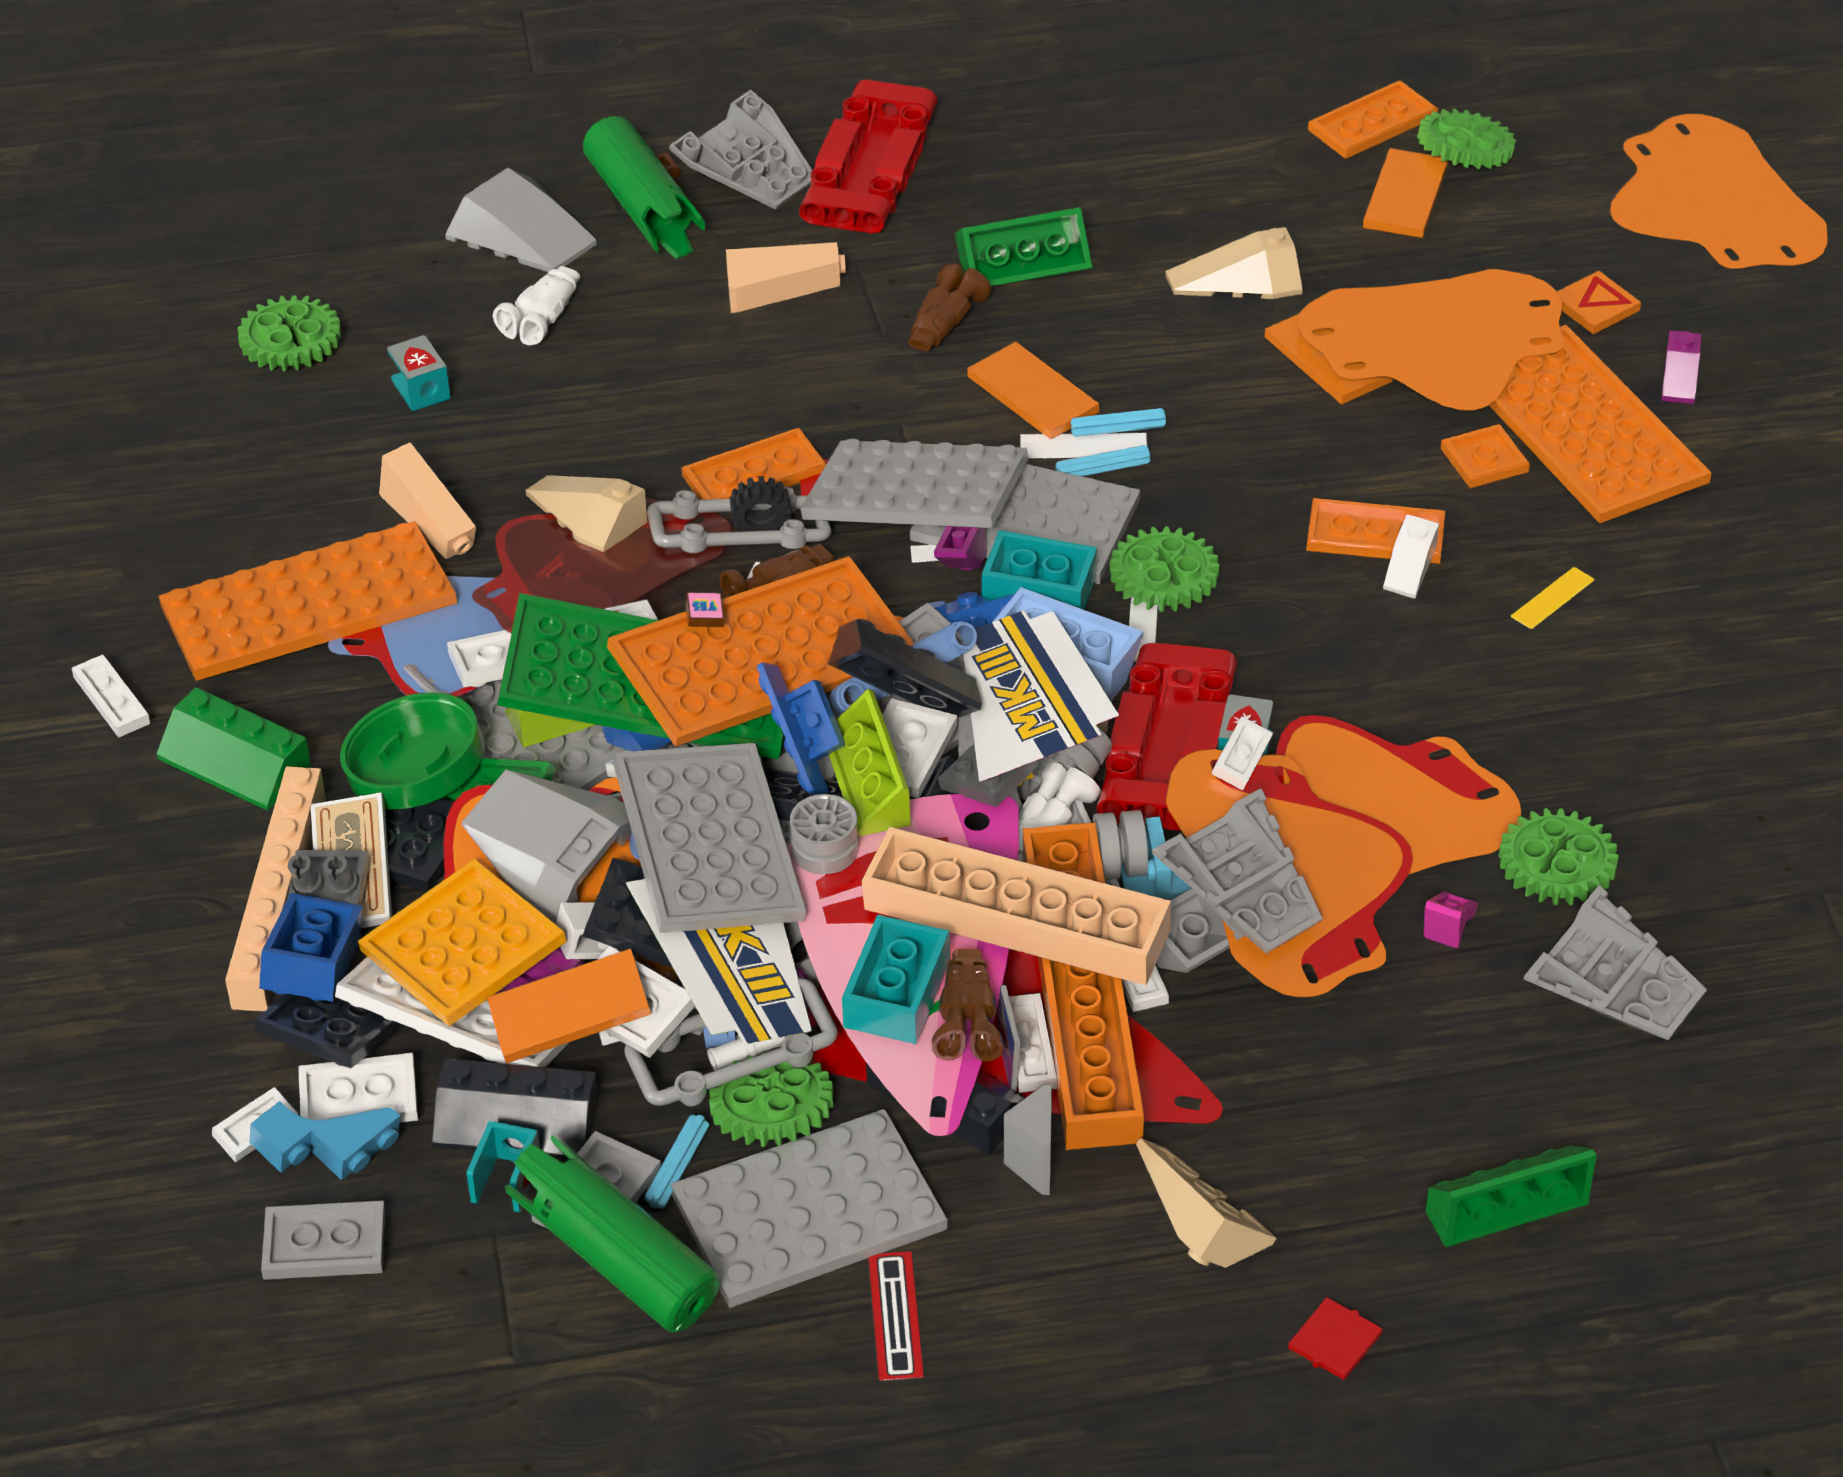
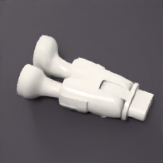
M560 266L558 269L550 270L537 283L528 287L515 302L516 306L512 303L499 304L493 312V319L497 328L510 339H514L520 334L522 343L526 345H534L541 342L547 335L548 325L554 324L563 313L565 306L569 303L572 294L576 290V282L580 279L579 273L570 268Z
M1055 762L1048 763L1043 768L1040 775L1042 783L1038 792L1028 796L1022 811L1019 813L1018 856L1023 858V828L1068 825L1072 820L1073 814L1069 806L1074 800L1077 799L1084 803L1096 801L1101 790L1092 778L1073 767L1066 771L1061 764Z

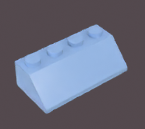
M1021 587L994 621L1023 610L1030 619L1053 611L1105 694L1112 701L1127 681L1143 638V631Z

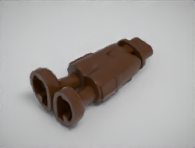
M953 263L945 265L939 271L936 280L938 286L930 289L911 328L912 335L908 340V344L911 347L928 352L932 346H938L953 327L958 325L968 313L971 307L968 299L980 303L989 298L992 292L991 285L985 276L977 270L968 268L965 274H963L961 266Z
M821 544L813 547L805 545L778 558L774 557L756 565L752 570L753 577L749 579H744L737 570L728 569L720 574V587L724 597L727 598L833 562L834 558Z
M956 949L952 953V959L948 962L945 986L939 998V1013L946 1022L937 1029L932 1037V1051L937 1058L951 1061L959 1058L966 1046L964 1020L969 1019L972 1022L970 1049L973 1056L981 1061L995 1060L1003 1052L1004 1041L999 1030L990 1023L996 1014V999L990 986L987 963L982 959V952L978 949Z

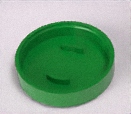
M417 693L389 701L358 721L349 731L342 744L340 762L349 785L357 797L382 793L385 809H407L438 800L466 782L475 772L483 758L485 741L475 713L465 701L444 693Z

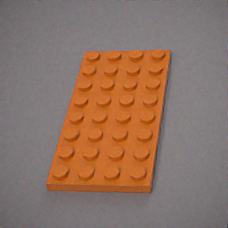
M1567 325L1560 327L1564 338V347L1556 353L1530 356L1519 360L1504 390L1495 401L1489 404L1495 413L1599 523L1710 483L1712 473ZM1547 337L1532 339L1530 343L1533 345L1551 343V339Z
M415 521L401 523L393 528L367 533L362 537L344 542H336L331 546L313 551H305L293 557L274 560L262 566L248 570H239L231 575L217 579H208L200 584L174 589L169 593L158 595L161 608L196 681L457 604L456 593Z
M850 556L722 599L725 618L723 627L688 626L687 612H683L609 637L607 648L670 740L677 747L771 713L773 706L769 696L764 693L758 680L760 674L757 665L762 662L779 667L789 693L812 680H817L821 682L826 694L831 692L840 683L852 678L853 676L828 665L840 626L856 619H864L873 623L876 626L875 629L885 634H894L902 637L905 640V644L909 646L913 645L914 642Z

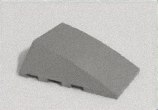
M506 168L464 196L445 234L446 240L456 242L458 239L468 242V247L478 250L483 246L494 250L496 256L506 258L511 255L518 258V263L546 272L558 269L560 266L565 267L597 245L596 239L536 181L510 168Z
M1260 788L1235 802L1223 818L1186 839L1182 834H1179L1154 848L1151 853L1205 899L1238 931L1267 954L1318 924L1323 918L1303 876H1298L1292 864L1295 859L1290 848L1284 847L1277 832L1280 827L1275 816L1269 815L1264 804L1266 797Z
M1598 885L1581 906L1572 926L1549 954L1543 952L1523 979L1560 994L1625 1025L1669 1040L1703 997L1707 989L1672 955L1666 957L1656 947L1658 941L1648 932L1643 934L1630 921L1632 916L1622 906L1616 908L1606 898L1608 893Z

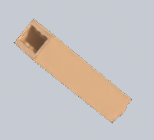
M837 242L726 250L731 313L840 286V273H845L844 254L838 255Z
M407 443L382 456L379 490L381 497L408 523L415 521L425 540L445 559L456 554L462 555L474 546L476 526L413 445Z

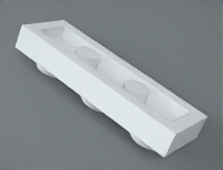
M103 654L72 667L74 679L118 738L150 724L148 713Z
M1040 993L1010 996L1009 1000L1015 1023H1028L1032 1035L1028 1038L1031 1049L1019 1054L1017 1081L1019 1093L1036 1091L1043 1085H1052L1051 1089H1057V1077Z

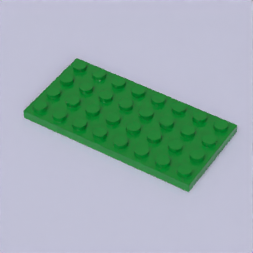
M519 593L497 706L670 739L607 648L609 637L659 620ZM772 713L689 743L704 746L755 743L759 756L778 760L781 752L783 731L774 721Z

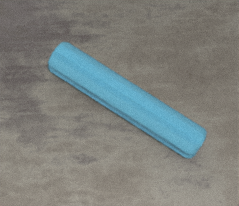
M1159 408L1076 417L1071 419V432L1073 436L1080 437L1162 428L1166 425V415L1164 410Z
M1146 445L1078 457L1058 461L1055 470L1083 477L1146 465L1150 463V451Z
M700 1114L697 1116L691 1115L687 1119L645 1194V1201L650 1204L651 1208H664L673 1193L670 1184L680 1181L709 1129V1123L704 1120V1116Z

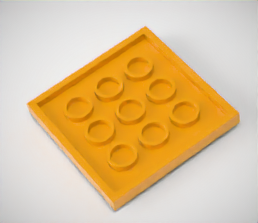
M475 859L358 940L360 950L449 1027L487 1000V997L497 993L567 942L563 930Z

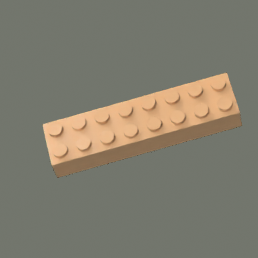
M889 827L862 879L865 910L948 930L950 933L1147 985L1171 930V901L892 827Z

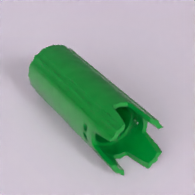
M611 116L595 123L586 133L583 141V152L649 244L657 253L659 250L657 242H660L676 259L691 253L693 248L684 230L692 220L701 230L705 231V221L629 120L624 117Z
M551 1135L550 1140L569 1159L564 1164L533 1144H530L514 1161V1164L532 1183V1186L538 1193L534 1198V1202H532L509 1184L504 1186L505 1192L666 1331L675 1333L687 1329L709 1308L717 1295L720 1285L719 1273L557 1136Z

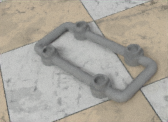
M784 487V489L787 488L791 514H793L797 509H801L807 496H796L793 489ZM687 490L676 493L673 501L655 502L647 509L652 538L655 544L664 548L680 547L682 550L690 553L702 552L707 546L780 543L786 548L797 549L803 547L806 542L824 541L831 535L830 523L827 520H815L817 529H805L801 521L787 520L780 530L706 533L703 526L688 524L684 527L681 534L666 535L661 514H673L680 519H692L698 516L699 513L731 512L730 499L698 500L694 492ZM757 504L749 509L754 511L766 510L771 505Z
M798 979L801 992L822 1033L811 1037L804 1033L787 1036L782 1042V1047L705 1075L696 1071L684 1072L676 1078L675 1086L660 1091L657 1089L641 1053L627 1044L625 1045L624 1052L641 1091L649 1103L662 1106L679 1100L686 1106H696L703 1101L707 1090L783 1062H787L795 1068L806 1066L812 1059L814 1051L825 1048L836 1040L838 1034L837 1027L815 985L809 980ZM700 1014L683 1019L658 1050L661 1052L672 1051L679 1043L680 1036L705 1028L706 1025Z

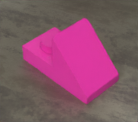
M1445 891L1427 900L1424 917V937L1458 948L1466 921L1475 916L1478 902Z

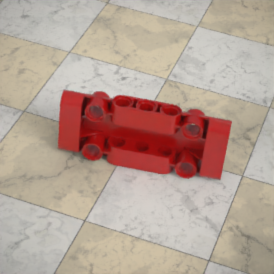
M872 80L859 81L851 97L843 102L842 119H834L819 151L815 169L810 174L811 186L799 208L801 218L813 225L866 233L880 232L889 214L896 210L897 195L899 192H905L921 155L923 142L927 139V126L938 101L934 92L921 87Z
M1147 643L1140 648L1135 667L1130 671L1129 691L1122 694L1118 708L1119 716L1116 717L1110 738L1112 749L1106 760V776L1096 809L1097 814L1113 813L1117 824H1119L1122 811L1140 810L1144 825L1145 818L1160 817L1162 829L1181 831L1168 810L1166 803L1170 776L1178 761L1188 754L1201 750H1219V733L1237 667V659L1231 652L1223 649L1163 643ZM1217 760L1210 762L1212 769L1215 767Z

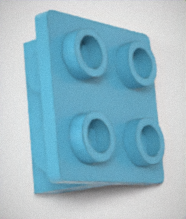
M1160 817L1145 818L1148 872L1146 876L1127 877L1121 863L1123 887L1127 890L1165 900L1174 899L1190 890L1191 887L1151 853L1154 848L1166 841Z

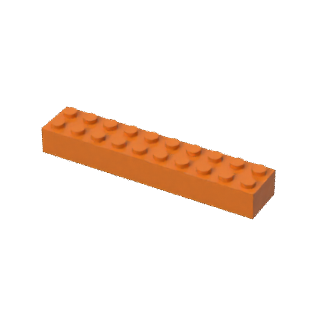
M1095 822L1023 828V858L1025 863L1105 884ZM1037 956L1051 1051L1057 1077V1091L1066 1150L1136 1144L1140 1138L1143 1139L1144 1113L1121 979Z

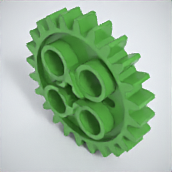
M1442 109L1441 114L1432 111V115L1426 114L1425 118L1421 119L1417 138L1420 139L1419 144L1424 145V150L1432 151V156H1442L1441 161L1450 160L1453 165L1463 163L1465 168H1468L1469 165H1474L1477 169H1480L1481 165L1491 169L1492 164L1500 167L1502 162L1508 163V159L1512 158L1516 139H1513L1514 134L1508 133V127H1500V121L1491 122V117H1480V113L1470 115L1468 110H1465L1464 113H1459L1456 109H1453L1452 113Z
M293 295L291 300L288 301L283 296H280L277 303L268 299V306L265 307L257 304V312L248 311V318H242V326H238V340L243 355H248L250 362L258 361L259 367L268 363L270 370H274L278 365L282 366L283 371H286L288 366L292 365L296 370H299L300 364L303 363L311 367V360L314 359L322 362V354L332 355L331 348H337L338 340L341 339L340 320L337 318L336 311H330L329 304L321 306L320 299L310 303L309 296L304 297L301 301L297 300L296 295Z
M1165 526L1163 532H1158L1155 527H1151V533L1146 534L1140 529L1138 530V538L1127 535V543L1119 541L1118 550L1112 551V559H1110L1111 582L1115 583V591H1123V599L1134 597L1133 605L1135 606L1141 602H1146L1147 610L1151 609L1153 605H1158L1160 612H1163L1166 605H1170L1174 611H1177L1178 604L1181 603L1185 607L1191 608V600L1201 603L1202 595L1210 596L1211 588L1217 586V578L1219 577L1218 555L1213 554V546L1205 547L1204 538L1195 541L1194 532L1184 536L1182 535V528L1177 529L1175 533H1170L1169 527Z
M1544 808L1543 816L1530 811L1529 820L1519 816L1517 825H1508V832L1502 835L1498 858H1501L1500 869H1505L1504 878L1514 879V889L1525 886L1526 897L1537 893L1539 894V902H1543L1546 897H1552L1553 904L1557 905L1560 898H1565L1566 902L1572 905L1574 897H1578L1585 903L1588 893L1592 894L1598 885L1603 889L1609 888L1610 880H1614L1619 856L1616 854L1617 844L1611 843V833L1602 834V824L1590 825V816L1581 821L1577 819V811H1574L1569 817L1565 816L1562 808L1558 810L1557 815H1552L1548 808Z
M783 1062L710 1089L709 1105L714 1124L721 1126L722 1134L731 1132L732 1140L735 1141L745 1136L746 1145H750L755 1139H760L761 1147H765L768 1140L774 1139L777 1146H780L782 1138L788 1137L792 1142H796L797 1133L800 1132L809 1136L810 1126L820 1128L822 1126L821 1118H829L830 1116L829 1108L833 1107L834 1096L832 1081H829L827 1071H821L820 1063L811 1065L809 1062L804 1067L795 1068L787 1062Z

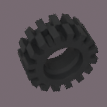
M758 476V481L754 482L753 477L747 479V485L740 482L738 490L733 489L732 497H730L732 523H734L737 531L741 529V532L779 530L785 521L791 520L787 488L784 489V484L780 481L776 484L775 478L769 477L768 482H765L764 476ZM757 504L771 505L769 509L763 511L749 509Z

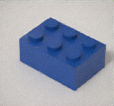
M291 893L262 949L259 988L271 990L277 994H293L309 997L312 1000L333 1002L337 984L344 978L359 946L358 940L361 937L363 906Z

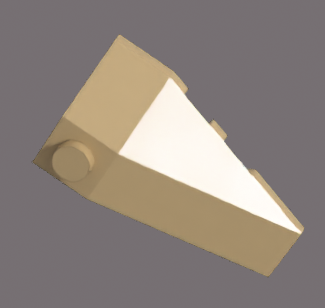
M1286 227L1252 233L1171 268L1165 273L1174 295L1212 296L1215 292H1232V297L1243 298V293H1261L1263 299H1275L1302 294L1295 245Z
M547 475L526 489V496L544 512L555 515L557 523L562 528L568 527L578 542L603 553L647 523L645 489L621 479Z
M1140 1138L1136 1143L1178 1238L1190 1248L1188 1255L1205 1266H1208L1211 1262L1227 1268L1273 1245L1277 1238L1246 1210L1239 1212L1236 1208L1226 1203L1227 1195L1219 1189H1215L1204 1181L1199 1180V1173L1171 1151Z

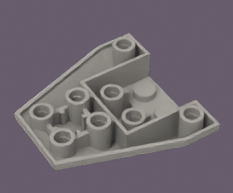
M749 90L730 104L727 118L698 138L690 131L669 146V149L690 168L775 210L811 185L810 174L812 169L772 107L752 90Z
M507 769L462 822L463 828L508 886L554 924H556L561 903L578 902L576 890L578 885L614 841L623 846L630 838L632 832L625 804L618 799Z

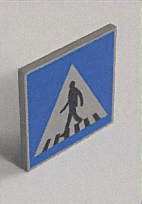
M1006 985L1000 986L997 1029L1004 1041L1001 1055L1009 1086L1017 1092L1019 1054L1031 1049L1028 1038L1032 1035L1028 1023H1015Z

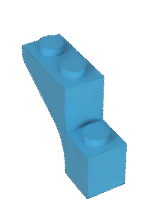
M279 1101L250 1123L249 1143L280 1172H283L291 1164L293 1166L300 1164L311 1151L342 1180L351 1172L358 1173L368 1164L371 1156L380 1149L386 1150L395 1143L399 1137L400 1115L394 1109L386 1107L326 1120H311L295 1114Z

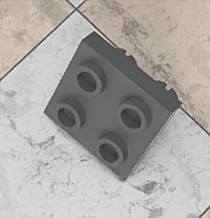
M973 744L938 777V781L942 790L961 794L967 798L997 807L1009 796L1017 803L1020 813L1023 809V804L1020 800L1017 786L1040 764L1039 760L979 782L975 745Z
M296 850L295 856H292L288 862V869L292 874L288 897L293 893L362 906L370 862L368 852Z

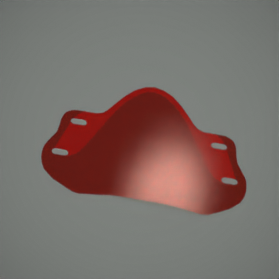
M645 498L646 506L659 502L656 499ZM699 513L695 517L705 518L699 525L703 526L706 533L731 532L729 522L716 513ZM553 514L520 517L507 522L499 529L496 535V549L502 564V573L495 579L475 589L472 593V599L492 612L500 626L509 633H512L519 593L599 609L624 605L634 601L676 575L717 557L722 553L725 546H707L704 551L698 553L686 552L680 547H660L653 541L647 515V523L603 552L578 542L568 527L562 528L557 523V517ZM661 514L666 535L681 534L686 524L695 519H680L673 514ZM498 588L506 589L505 592L494 598L486 597L487 594Z

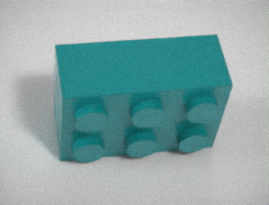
M999 530L982 572V596L990 601L1014 594L1022 587L1085 610L1096 579L1097 547Z
M877 915L842 996L843 1028L917 1044L950 961L949 931Z

